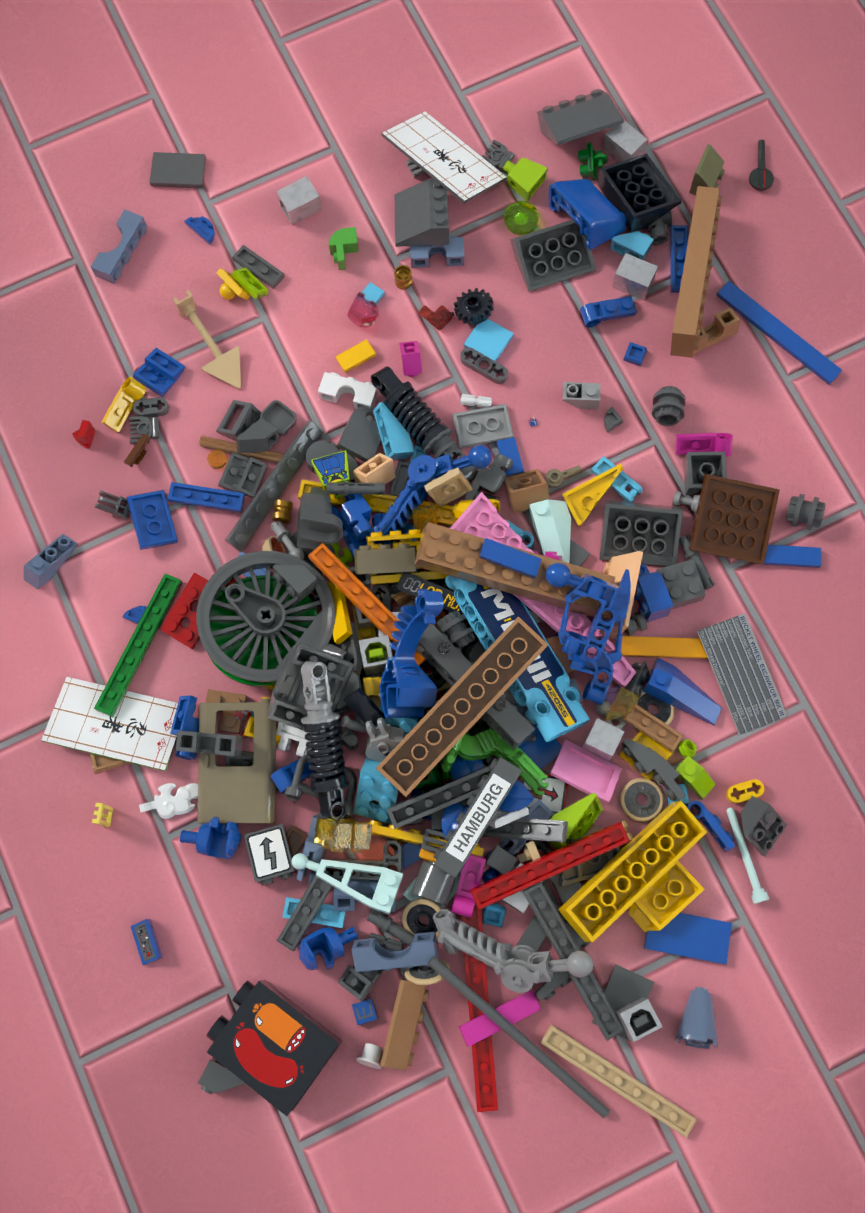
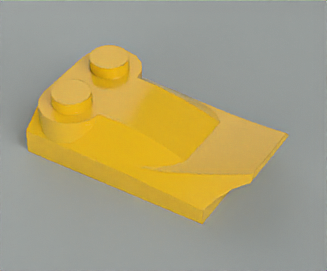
M677 861L630 906L628 914L644 932L660 931L705 889Z

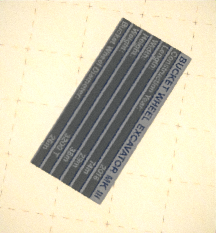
M745 613L697 631L739 735L787 717L785 708Z

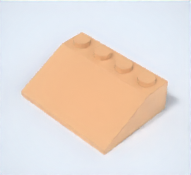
M641 551L612 557L609 562L605 563L603 570L604 574L615 577L614 584L618 587L626 569L629 570L631 593L626 618L623 620L622 633L629 625L643 555ZM609 611L608 614L603 618L607 619L611 617L612 612ZM615 622L609 638L616 639L619 622ZM600 629L599 632L603 635L604 630Z

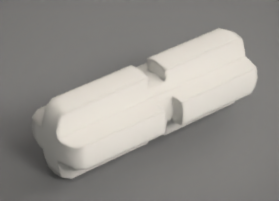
M462 394L460 403L462 405H477V407L486 408L491 407L492 398Z

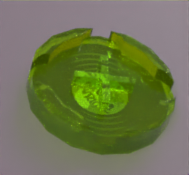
M518 201V203L510 204L504 213L505 226L509 231L517 235L533 232L539 222L537 208L527 201Z

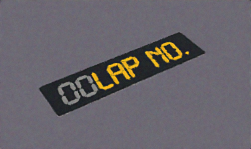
M408 572L402 573L397 585L398 590L415 597L418 596L417 592L419 589L440 591L444 602L443 609L450 612L457 610L461 615L464 614L455 600L453 591Z

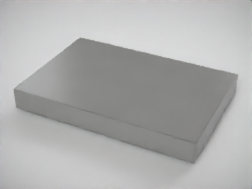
M507 404L452 414L460 450L472 448L476 445L494 444L497 441L514 437Z

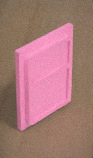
M565 739L550 775L589 795L595 793L600 801L608 804L614 793L613 791L619 780L622 768Z

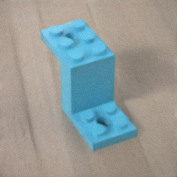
M385 718L384 721L386 724L390 723L391 726H398L404 729L406 734H408L418 724L419 718ZM366 756L360 771L354 814L392 824L387 808L397 803L399 790L376 769L381 762L368 759ZM372 800L379 802V804L373 803Z

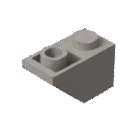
M563 382V401L579 409L598 410L601 383Z

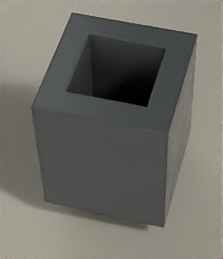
M499 846L493 848L485 862L486 866L500 875L514 870L518 866L515 864L517 858Z

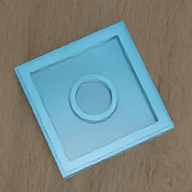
M487 318L486 321L476 325L465 341L464 347L473 348L490 359L497 361L513 338L514 333Z

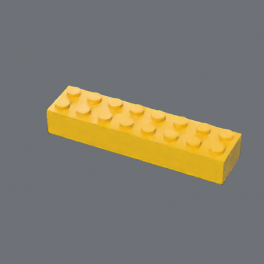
M682 801L672 802L558 909L559 912L584 942L593 943L696 844L707 831Z

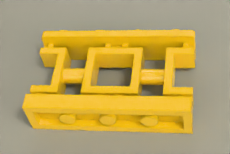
M420 529L409 530L408 534H401V531H390V535H382V532H372L371 536H366L367 545H371V549L382 545L380 543L374 544V541L399 539V542L392 543V548H397L398 544H410V546H415V555L417 556L420 541H412V538H421L422 533H420ZM431 570L408 572L424 580L447 577L445 574ZM403 572L369 574L371 584L399 582Z

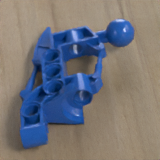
M553 563L547 568L545 574L549 585L557 588L564 587L565 585L572 587L565 595L566 606L558 631L560 644H563L561 651L569 655L567 659L572 660L569 668L592 674L585 686L582 698L602 705L612 682L613 664L622 658L623 620L626 618L631 593L629 570L626 569L618 587L615 584L588 574L583 578L571 574L570 569L565 564ZM585 596L600 602L587 636L566 630L570 603L580 597L585 598ZM605 611L612 612L611 617L607 619L602 618L601 615ZM615 622H619L615 650L606 651L604 647ZM597 629L604 630V634L600 637L595 636L594 632ZM590 647L597 649L592 655L586 653ZM599 673H607L605 679L597 678Z

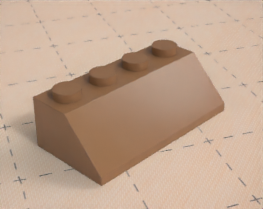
M401 979L380 1066L405 1071L407 1066H412L414 1053H411L412 1044L417 1045L419 1032H416L417 1023H422L424 1011H421L422 1002H427L429 990H426V985H416L413 982Z

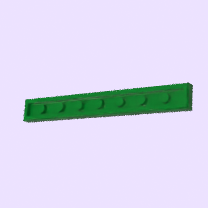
M164 573L94 707L96 711L113 718L183 583L182 580Z

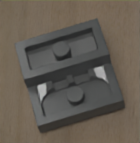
M232 451L218 486L229 491L244 493L245 496L254 498L268 464L252 457L249 459Z

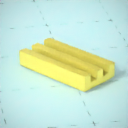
M96 803L95 807L99 809L94 811L93 815H96L97 819H92V823L102 827H109L111 825L113 808L103 803ZM103 810L108 811V815L104 814Z

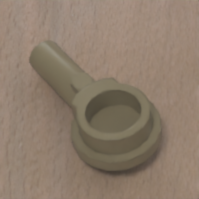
M578 465L562 472L557 469H551L546 473L545 481L550 487H558L563 483V479L581 473V467Z

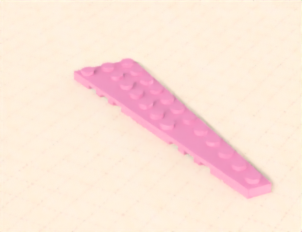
M482 492L450 528L534 553L522 542L523 539L518 534L516 535L509 527L510 524L497 513V509ZM513 594L556 632L559 631L565 609ZM569 610L566 630L587 636L592 622L587 618V615ZM597 629L594 632L595 636H602V634L599 632L600 629ZM607 640L604 647L606 651L615 650L613 644ZM590 647L586 653L592 655L597 649ZM623 656L613 664L612 680L622 688L626 687L636 674V671Z

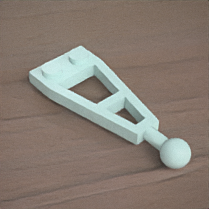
M298 853L292 858V865L295 869L302 870L308 868L316 871V877L369 908L390 915L403 878L402 873L385 867L324 859L319 864L308 860L306 855ZM326 868L346 870L342 881L339 882L325 874ZM353 871L381 875L372 900L348 887Z

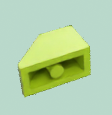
M689 756L685 757L675 769L679 773L677 778L683 784L686 783V786L701 799H704L716 785L705 769Z

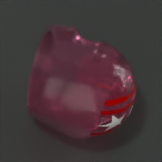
M362 292L357 294L347 317L358 327H370L377 321L379 310L374 301H368L364 298L365 293Z

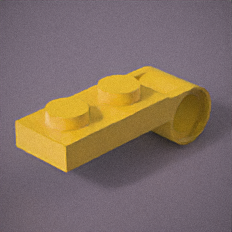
M128 377L116 394L101 423L114 432H120L134 403L144 396L146 387L133 377Z

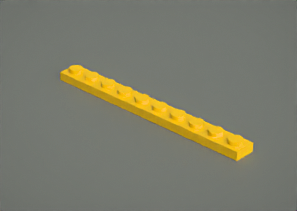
M302 480L298 499H301L302 494L310 493L311 487L323 489L321 483ZM329 494L331 505L342 507V504L346 503L345 496L336 499L334 494ZM386 494L362 495L371 508V512L387 514L389 507L394 504L397 496ZM423 501L418 506V510L413 513L411 520L451 527L456 522L455 515L452 514L454 506L444 505L439 507L437 503Z

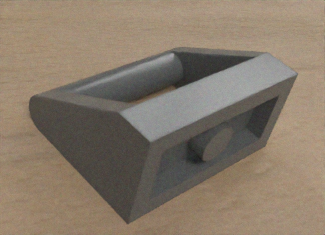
M233 400L216 432L236 441L239 434L246 431L253 423L260 419L262 412L252 403ZM237 407L242 409L233 429L227 430L226 428Z

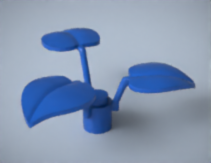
M457 754L455 761L451 765V774L456 779L484 767V763L482 760L467 761ZM516 780L499 809L508 813L519 811L527 807L534 798L524 784ZM455 803L444 810L441 822L444 836L447 835L450 829L454 831L458 824L455 822L461 811L465 813L469 807L468 805L464 808L460 803Z

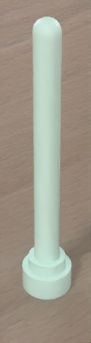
M729 807L726 812L753 888V896H751L753 903L756 904L769 900L767 891L765 892L764 888L760 886L736 813L733 808Z

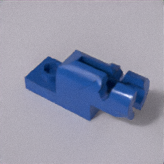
M353 494L345 496L346 503L342 504L341 517L348 526V529L351 532L354 531L352 535L355 540L363 542L366 540V536H371V531H373L369 524L371 508L362 495Z
M191 695L179 697L170 734L177 736L178 731L199 732V719L192 717L196 709L197 697ZM176 751L175 756L186 760H196L197 753Z

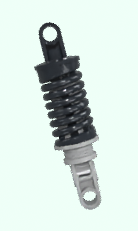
M307 661L301 667L303 693L306 702L304 708L307 710V716L302 718L301 722L304 732H310L305 734V739L308 740L306 747L309 748L307 755L310 756L308 757V762L311 763L309 770L313 771L310 773V788L312 792H318L321 815L333 820H341L346 814L343 788L349 786V781L347 780L346 767L343 763L344 752L341 748L342 741L340 739L342 737L339 733L340 715L332 712L331 706H333V701L330 699L327 667L322 662Z

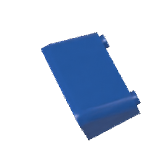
M587 179L557 181L549 186V208L553 212L564 210L580 226V234L586 235L588 241L585 242V245L589 250L625 231L626 216L594 186L592 181Z

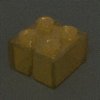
M317 818L314 842L321 844V848L331 849L333 852H344V849L349 852L361 853L362 849L370 850L372 825L353 819H341L335 822V820L330 818Z

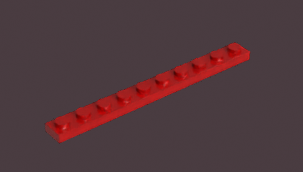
M475 902L471 918L461 916V921L477 929L479 932H483L481 909H478ZM464 952L466 984L489 1004L486 964ZM468 1000L469 1020L484 1014ZM492 1035L472 1045L477 1112L498 1111Z

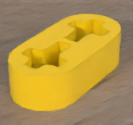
M757 779L733 785L727 789L726 798L733 804L748 801L751 796L757 798L764 793V785ZM752 784L759 787L757 794L754 791L747 792V789L751 788ZM733 789L736 792L743 791V794L738 796V800H736V797L731 796Z

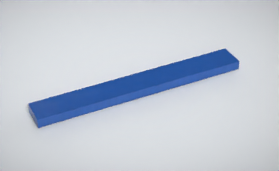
M728 281L717 293V297L828 385L842 372L841 368L732 282Z

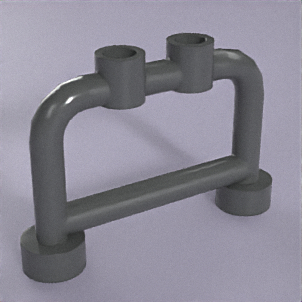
M307 754L303 755L297 762L291 787H286L285 796L287 798L300 800L302 792L319 798L318 792H312L310 786L300 783L304 766L308 762V757H310ZM346 767L345 771L349 779V786L344 799L346 814L343 818H353L354 809L351 808L357 779L355 773Z

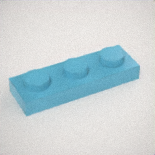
M286 897L282 918L290 919L300 899ZM322 904L312 923L343 928L346 911H334V905Z

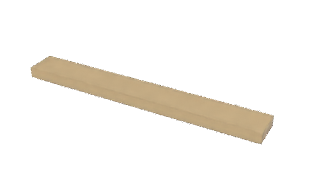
M550 1024L540 1042L541 1044L684 1137H688L697 1120L695 1117Z

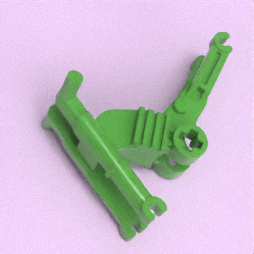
M491 728L476 736L467 735L468 732H466L446 754L441 766L443 780H448L450 778L451 765L455 761L457 754L467 761L484 760L494 755L497 758H504L521 769L522 772L519 777L533 790L535 796L540 797L544 794V791H538L537 788L545 789L549 785L547 782H542V780L545 781L547 779V775L519 747L514 751Z

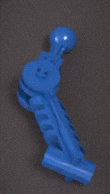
M476 445L471 448L467 456L453 460L449 454L436 459L428 455L416 457L408 467L409 480H407L405 489L400 492V496H397L394 504L389 507L387 514L378 513L371 518L373 532H382V535H390V531H401L402 528L404 529L407 521H410L413 513L418 510V506L427 499V496H430L424 485L457 467L460 470L470 466L477 469L486 468L492 461L490 449L484 445ZM393 540L375 541V544H390L392 548Z

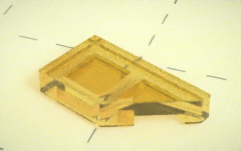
M621 687L605 720L608 721L631 714L640 696Z

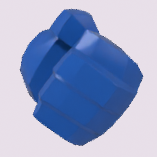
M213 817L209 822L202 824L198 832L182 830L180 842L196 844V850L199 854L231 859L237 851L242 834L239 833L238 824L234 822L222 824L219 822V817Z
M330 927L319 929L301 941L299 959L306 969L313 971L317 970L318 967L315 956L320 955L324 960L326 969H332L334 960L344 956L343 946L357 940L358 934L356 931L353 932L355 930L354 927L338 935Z

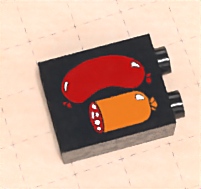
M247 980L232 1000L239 1008L230 1021L221 1015L206 1036L213 1041L207 1053L284 1115L288 1116L342 1043V1040L266 980H260L256 985Z

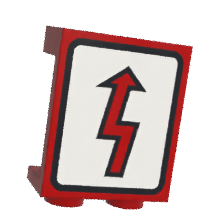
M544 773L547 775V779L545 781L542 780V782H547L549 785L545 789L537 788L538 791H544L543 796L538 797L534 795L533 790L522 778H517L534 798L527 806L528 810L539 799L554 814L565 809L568 791L567 783Z

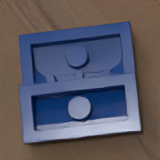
M155 348L145 358V363L133 374V378L163 397L178 380L185 366L163 351Z

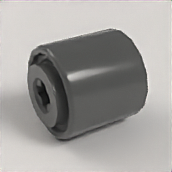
M423 861L411 893L446 906L455 877L434 865V862Z

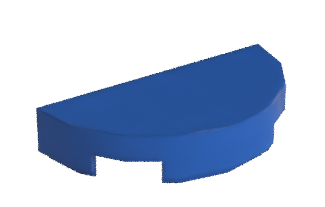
M201 216V218L189 217L184 221L189 228L209 245L212 243L215 231L209 219Z

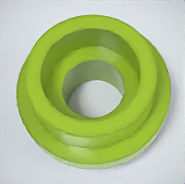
M685 739L680 741L678 745L679 753L682 756H689L691 758L695 756L697 747L693 741Z

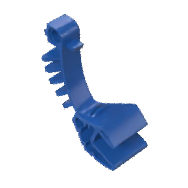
M419 589L417 592L418 596L415 599L416 605L402 606V612H399L397 615L401 621H395L394 626L400 631H393L392 637L399 642L390 643V647L396 650L394 657H388L379 685L381 704L386 718H423L424 707H434L437 687L417 665L414 655L423 632L429 624H436L435 618L443 609L444 602L440 591Z

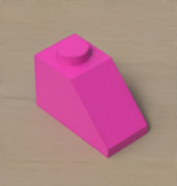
M418 341L400 343L404 376H418L422 373Z

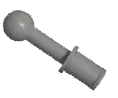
M281 521L273 522L271 529L276 534L278 542L285 544L290 551V555L303 560L304 552L302 549L295 547L290 539V531L285 529Z

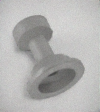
M676 491L672 506L678 507L679 504L689 505L696 515L700 495H695L692 499L683 497L682 492Z

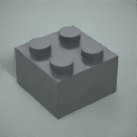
M725 452L686 453L683 460L685 495L701 494L705 474L727 478Z
M694 559L656 570V572L662 575L673 603L672 609L702 601L706 596Z

